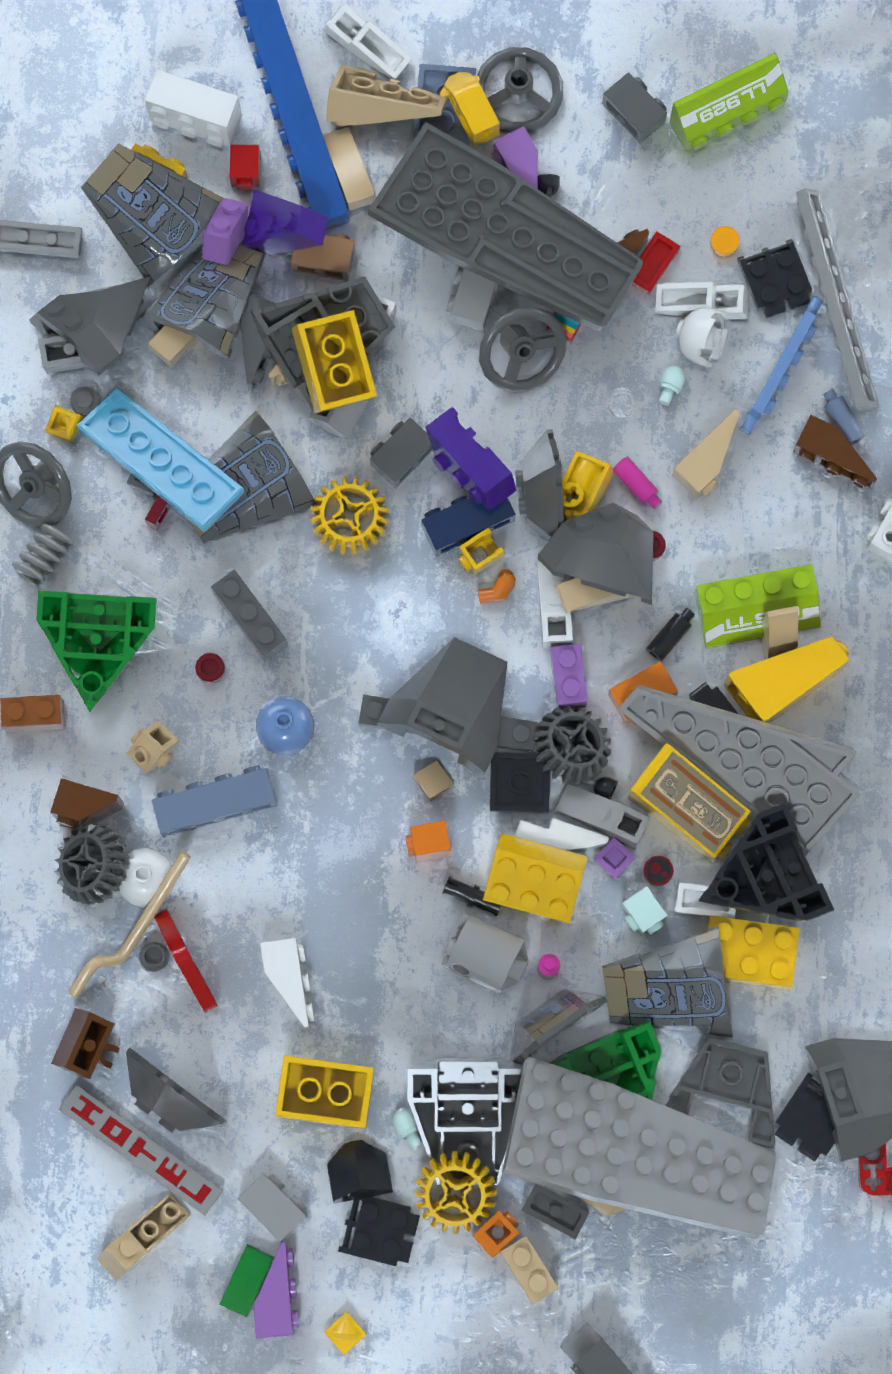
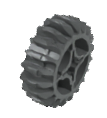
M570 705L565 706L562 710L557 707L551 713H546L542 721L536 725V732L532 737V740L536 742L533 745L532 751L540 753L536 757V762H544L545 764L542 772L550 769L553 772L552 779L561 776L563 784L567 783L570 779L574 785L579 784L582 780L586 783L593 777H597L602 772V768L608 764L607 758L611 755L612 751L608 748L611 739L604 737L608 728L599 727L601 718L595 719V721L590 718L592 711L582 714L581 706L576 707L574 710L571 709ZM566 726L574 728L575 730H568L564 727L560 729L559 727ZM573 738H575L574 741H573V743H572V744L574 745V747H573L572 750L569 752V749L571 748L570 742H571V740H572ZM574 759L579 762L584 761L585 763H572L569 760Z
M99 824L80 825L79 829L71 830V837L63 838L65 846L57 848L61 853L60 858L55 860L59 864V868L54 871V873L60 876L57 884L63 887L62 893L70 896V899L87 905L104 903L105 899H113V892L120 891L118 883L126 880L123 877V872L129 869L125 865V860L129 855L123 851L127 845L121 842V836L109 827Z

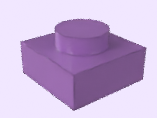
M613 837L594 858V861L616 880L636 857Z

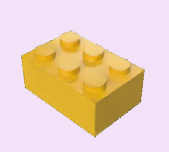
M354 310L297 324L291 328L315 414L377 397Z
M501 833L483 900L570 924L588 856Z
M713 915L708 917L706 932L710 928L719 926L725 982L788 991L792 988L800 928Z
M284 1055L275 1116L277 1118L366 1130L375 1069L373 1067Z

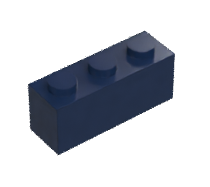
M461 496L451 502L452 506L441 510L438 507L425 513V518L421 519V526L437 557L459 547L487 528L492 532L515 522L516 514L508 498L489 511L483 504L477 505L471 497Z

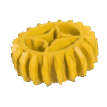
M344 476L340 486H338L335 480H332L331 491L325 486L321 488L325 497L315 495L314 501L320 505L311 506L310 509L311 513L316 514V516L310 518L311 524L318 525L313 529L314 534H323L320 538L322 545L331 540L329 545L331 551H334L340 545V553L342 555L346 554L347 547H351L352 554L357 555V546L360 545L363 551L367 552L369 550L367 541L377 545L378 539L374 534L384 536L385 530L380 526H387L389 524V520L382 517L389 513V508L382 506L386 499L384 496L375 498L379 493L378 487L368 491L370 487L368 480L364 481L362 486H359L358 477L353 478V484H348V479ZM345 495L359 496L365 499L367 503L363 501L352 503ZM337 499L340 509L332 516L331 520L326 522L327 509ZM344 505H345L347 511H351L352 513H353V512H356V513L354 514V517H355V519H354V521H355V526H354L352 520H351V521H348V517L346 518V520H344V518H345V508H344ZM373 510V521L369 528L362 532L360 521L367 516V512ZM347 528L352 532L353 536H341L331 529Z
M457 1151L452 1152V1160H448L447 1155L441 1153V1164L434 1158L430 1159L429 1164L433 1170L423 1167L421 1173L426 1178L418 1177L416 1180V1184L422 1188L416 1189L414 1195L418 1198H423L417 1202L416 1206L418 1209L427 1208L422 1213L423 1219L433 1216L431 1226L436 1227L441 1222L443 1223L442 1232L445 1233L448 1230V1225L454 1226V1234H459L460 1225L464 1226L466 1232H470L471 1221L480 1227L482 1221L479 1215L489 1218L490 1212L485 1207H495V1201L489 1197L496 1196L497 1189L488 1187L495 1183V1179L491 1176L484 1178L489 1172V1167L484 1166L478 1169L481 1162L479 1158L474 1159L472 1164L469 1163V1153L464 1154L463 1160H458ZM458 1170L471 1176L467 1175L462 1179H457L446 1172ZM438 1177L444 1192L434 1202L430 1188ZM478 1183L481 1197L473 1208L467 1193L474 1184ZM452 1187L454 1190L463 1189L461 1190L460 1197L456 1194L448 1197ZM454 1206L460 1209L463 1214H449L443 1210Z

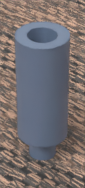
M834 389L824 393L823 395L827 401L824 407L834 425L838 427L851 445L861 441L865 435L844 397H838Z

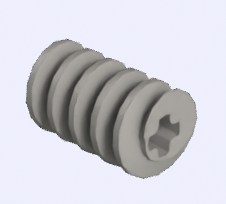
M42 524L41 526L44 535L35 533L33 536L37 544L28 542L26 545L30 554L21 551L19 557L22 562L13 561L12 563L16 573L38 590L39 587L35 580L46 581L42 571H54L49 562H61L56 553H68L64 543L75 544L61 530L47 524Z

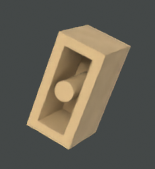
M524 1236L500 1252L532 1305L558 1289L557 1284L527 1236Z

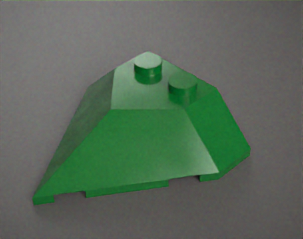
M38 590L36 620L47 636L54 652L73 685L78 690L89 712L92 711L154 630L157 598Z
M646 1022L607 1034L560 1055L550 1064L614 1084L652 1100L656 1083V1069L658 1061H660L662 1049L651 1023Z

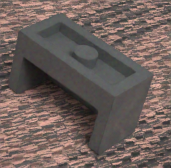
M535 1183L521 1210L576 1240L590 1213Z

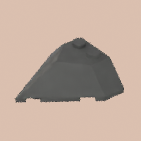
M150 276L89 292L59 295L33 315L29 321L45 335L55 331L74 345L82 363L100 376L122 358L125 351L123 345L126 337L132 333L144 302L143 294L145 289H149L152 278Z
M548 429L542 434L520 461V470H515L516 487H522L523 498L518 499L519 515L525 516L526 525L547 541L551 539L564 521L563 488L561 483L562 464L561 460L559 461L553 429Z
M614 502L563 522L538 554V560L554 576L564 579L566 575L581 579V584L623 597L627 593L641 597V602L652 605L653 530L638 515Z
M129 1047L126 1051L131 1095L137 1099L134 1105L148 1115L153 1111L161 1117L158 1123L171 1133L175 1129L180 1132L222 1127L228 1122Z

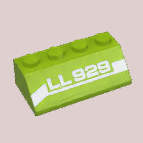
M776 52L673 102L669 123L685 151L691 148L698 150L706 146L710 139L716 136L720 138L725 137L734 131V127L742 123L749 125L758 120L759 115L767 111L770 113L776 112L785 105L789 91Z
M813 564L696 585L694 591L705 649L762 639L764 636L762 622L767 611L797 606L798 632L821 628L819 594Z

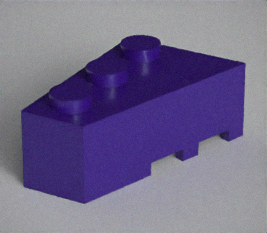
M254 189L248 220L244 228L243 244L268 255L321 246L324 242L328 217L299 204Z
M451 407L425 427L435 456L433 457V462L441 472L446 471L450 474L452 481L457 487H464L477 505L483 504L491 511L517 491L512 472L489 447L484 449L473 439L476 432L471 427L465 430L459 423L458 412Z

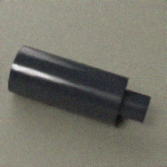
M685 608L681 614L675 613L645 648L646 651L656 660L662 662L692 627L689 622L695 614L688 608Z

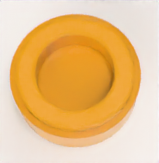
M729 226L717 228L710 240L713 252L722 257L733 255L740 243L739 234Z

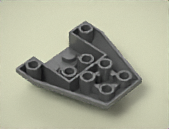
M454 637L390 697L377 725L402 737L405 736L408 730L459 754L457 763L484 775L497 750L508 662Z
M832 1038L805 1046L813 1076L818 1075L835 1128L832 1136L840 1161L843 1162L869 1155L892 1139V1041Z

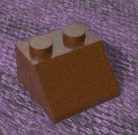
M61 778L50 813L55 817L60 827L76 830L80 825L95 824L122 810L124 802L117 794Z

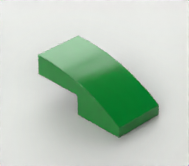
M247 1244L219 1305L248 1317L275 1257Z

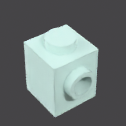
M647 886L622 903L621 907L627 914L624 920L632 932L638 930L643 935L648 931L651 936L665 926L662 921L668 915Z

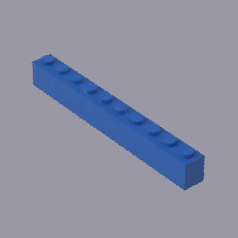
M235 1L239 17L245 16L248 24L243 27L248 43L254 42L256 51L252 52L256 68H262L265 77L261 78L264 92L266 95L271 93L274 102L269 104L274 121L279 119L282 129L278 130L282 146L288 145L291 155L287 156L291 172L297 171L300 180L295 182L300 199L306 198L308 209L328 217L326 230L349 223V212L278 1Z

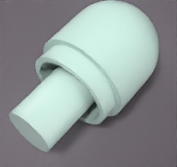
M672 365L664 370L659 382V390L662 391L658 400L659 403L669 405L672 396H677L681 392L685 381V373L681 367Z
M407 1108L397 1110L392 1117V1124L398 1136L402 1140L407 1139L413 1150L421 1147L423 1142L418 1135L419 1130L412 1111Z

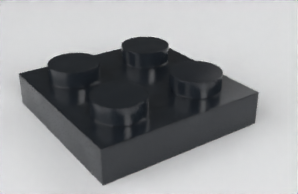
M495 752L491 760L490 812L549 814L550 769L542 772L545 765L544 762H536V757L540 753Z

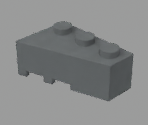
M588 1322L560 1346L574 1364L570 1368L575 1374H632Z

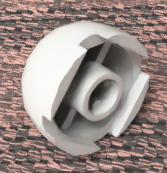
M704 307L694 310L685 320L682 319L679 322L676 335L679 336L680 349L688 360L704 367H711L710 360H717L728 336L729 330L724 329V320L729 322L728 314L717 309Z
M149 848L135 849L127 854L129 857L125 860V865L129 869L123 872V877L126 880L118 883L120 887L119 893L131 905L144 908L147 907L172 865L168 858L157 850ZM174 886L172 887L171 891H170L169 894L167 895L166 899H167V898L169 897V895L172 893Z

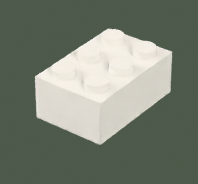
M156 69L145 98L149 119L154 125L163 129H168V127L178 129L182 135L190 138H195V136L205 138L209 144L217 147H222V145L230 147L242 117L238 96Z

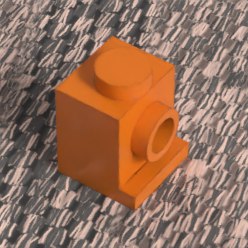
M498 1211L472 1236L494 1258L519 1234L516 1228L520 1224L508 1211L504 1215ZM499 1226L504 1230V1235L501 1238H495L492 1235L494 1227Z

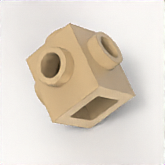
M158 720L145 730L143 728L140 729L132 737L131 742L133 745L126 754L148 774L157 767L160 770L163 769L171 761L172 756L170 753L179 740Z

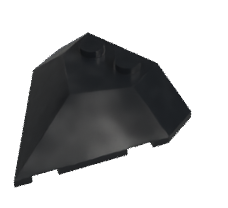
M786 802L756 815L744 836L741 837L707 890L704 891L699 899V902L802 922L811 921L834 911L823 883H817L796 837L798 829Z

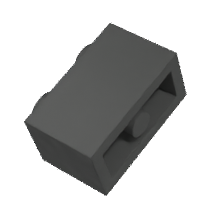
M629 72L603 93V106L639 144L666 122L667 108L664 103L657 97L653 98L647 92L645 83L639 77L634 78Z
M411 418L405 423L403 421L397 423L390 432L392 436L385 443L379 442L370 452L372 456L370 458V466L395 489L433 451L427 432Z

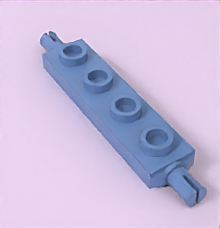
M812 296L806 310H803L802 319L751 411L747 412V417L739 429L741 432L750 435L755 424L761 420L763 414L770 415L777 401L773 399L777 389L783 391L790 378V375L786 374L790 365L797 366L804 352L800 349L803 341L810 342L817 329V326L813 325L823 303L821 298Z

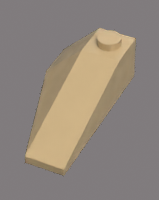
M341 65L329 88L326 121L334 122L340 126H356L441 116L447 98L418 87L403 88L400 86V81L393 78L389 82L378 79L377 73L371 70Z

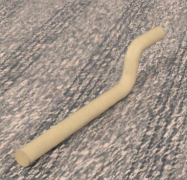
M184 851L179 853L121 949L113 955H99L89 960L69 989L70 995L78 998L98 968L114 967L122 964L129 958L190 860L191 856Z

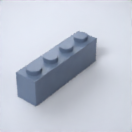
M259 765L244 769V774L232 777L231 773L215 777V782L203 785V782L200 781L186 785V790L175 793L174 789L158 793V798L151 801L160 834L164 838L277 806L267 768L261 769Z

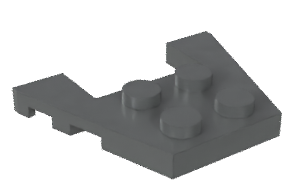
M708 1037L665 1106L689 1115L693 1095H698L752 1109L754 1113L747 1140L756 1144L775 1147L768 1052Z

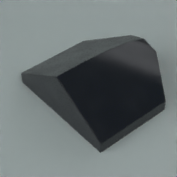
M363 1140L345 1143L327 1163L333 1204L393 1193L386 1153Z

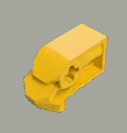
M458 72L448 77L439 95L449 99L474 148L498 137L500 122L480 85L481 80L479 76L471 75V73Z
M576 450L561 481L564 520H570L598 509L614 476L611 464Z

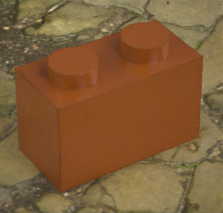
M60 695L0 698L1 727L6 733L65 730L64 700Z

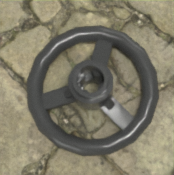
M509 47L490 56L480 66L477 76L481 80L480 85L485 93V83L489 73L499 63L515 59L514 68L509 70L505 76L504 89L489 96L487 99L492 109L507 101L516 104L527 101L541 111L542 114L526 122H511L496 114L500 122V130L511 133L525 126L529 133L544 127L556 116L563 101V80L556 65L543 53L528 47ZM526 59L539 64L547 72L552 83V98L550 102L533 91V76L526 69Z
M537 307L516 308L501 315L487 328L480 343L479 363L484 376L497 388L510 392L528 391L545 383L559 369L566 353L567 338L562 324L551 312ZM533 318L543 321L552 329L553 334L532 338L523 326L511 323L519 319ZM499 333L501 334V346L510 356L504 377L494 370L490 360L491 346ZM554 347V353L547 366L538 374L528 379L517 380L522 363L530 360L536 350Z
M18 441L5 445L0 450V503L14 518L26 525L41 528L42 524L50 526L58 524L68 514L72 501L70 481L63 466L49 451L37 444ZM27 454L33 455L41 461L32 465ZM12 455L22 471L19 477L21 489L13 498L10 497L3 478L5 462ZM43 494L59 502L57 509L52 514L46 516L32 515L21 508L30 497L39 498Z

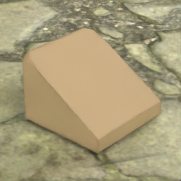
M438 761L433 762L413 775V779L430 802L454 785Z

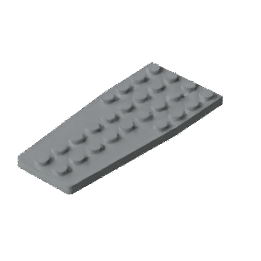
M528 1056L524 1060L502 1172L587 1200L756 1239L765 1231L776 1154L770 1149L614 1084Z

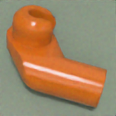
M508 569L501 570L498 573L499 578L493 587L478 589L479 603L505 600L515 586L516 578L513 572Z

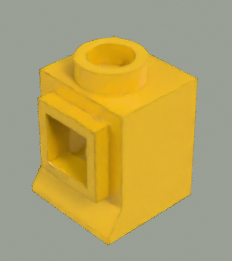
M489 528L459 546V553L461 555L457 558L466 572L472 570L474 575H477L504 558L505 551L502 547L498 548L491 538L492 532ZM482 547L488 557L476 564L470 554Z

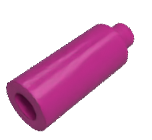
M628 456L623 458L613 468L614 473L643 505L648 502L653 509H656L662 504L661 499L656 495L659 490Z
M553 954L543 955L537 967L539 976L545 980L555 978L560 969V960Z

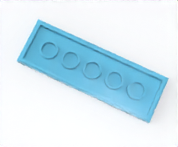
M118 387L77 425L80 433L204 533L245 493L242 486Z

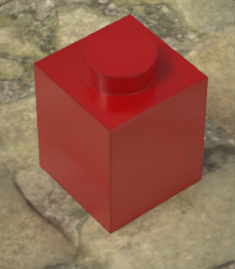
M230 144L229 179L231 187H236V189L243 191L252 190L253 187H260L261 153L259 145Z

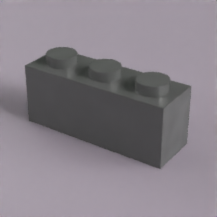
M235 569L211 586L215 597L264 663L288 646L285 636Z

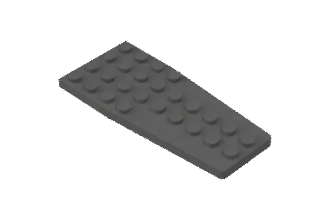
M425 122L368 209L367 214L440 257L596 331H603L643 265V261L638 256L501 164Z

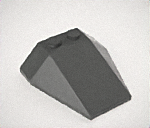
M437 1058L407 1067V1099L429 1161L434 1158L441 1164V1153H445L448 1160H452L453 1151L458 1152V1160H463L464 1154L469 1153L468 1162L472 1164L474 1159L479 1158L481 1162L478 1169L484 1166L489 1167V1172L484 1178L494 1177L495 1183L492 1185H499L503 1173L502 1169L523 1065L500 1058ZM458 1170L446 1172L457 1179H462L467 1175L471 1176ZM437 1177V1178H436L437 1184H438V1185H441V1181H440V1179Z

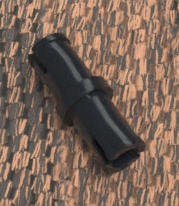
M450 876L442 892L443 895H448L467 903L466 906L469 908L474 906L494 914V916H498L502 906L484 901L485 891L480 890V886L475 884L473 887Z

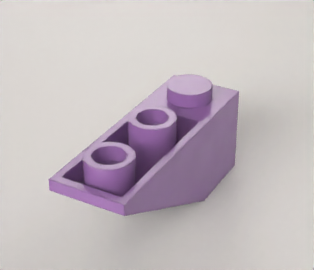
M525 126L495 140L493 144L494 152L491 153V156L495 162L501 164L537 189L538 150Z
M286 1242L280 1243L254 1305L256 1339L294 1335V1329L299 1328L298 1310H292L291 1298L297 1297L295 1279H290L289 1267H294L293 1248L287 1249Z

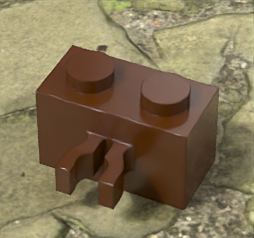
M75 1008L51 1064L87 1079H91L97 1063L111 1069L113 1063L106 1061L102 1052H107L108 1050L115 1053L119 1052V1047L107 1043L115 1023L89 1011Z

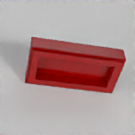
M656 231L639 256L643 261V265L632 285L650 295L679 252L681 246Z

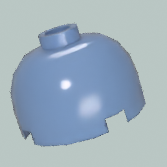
M279 696L269 700L260 709L256 718V732L260 743L269 751L277 755L291 756L301 752L314 735V719L310 709L302 701L291 696Z

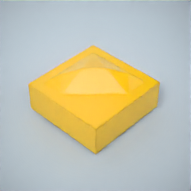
M55 405L44 432L73 443L78 432L77 425L84 416Z
M345 1312L324 1331L343 1355L367 1335L348 1312Z

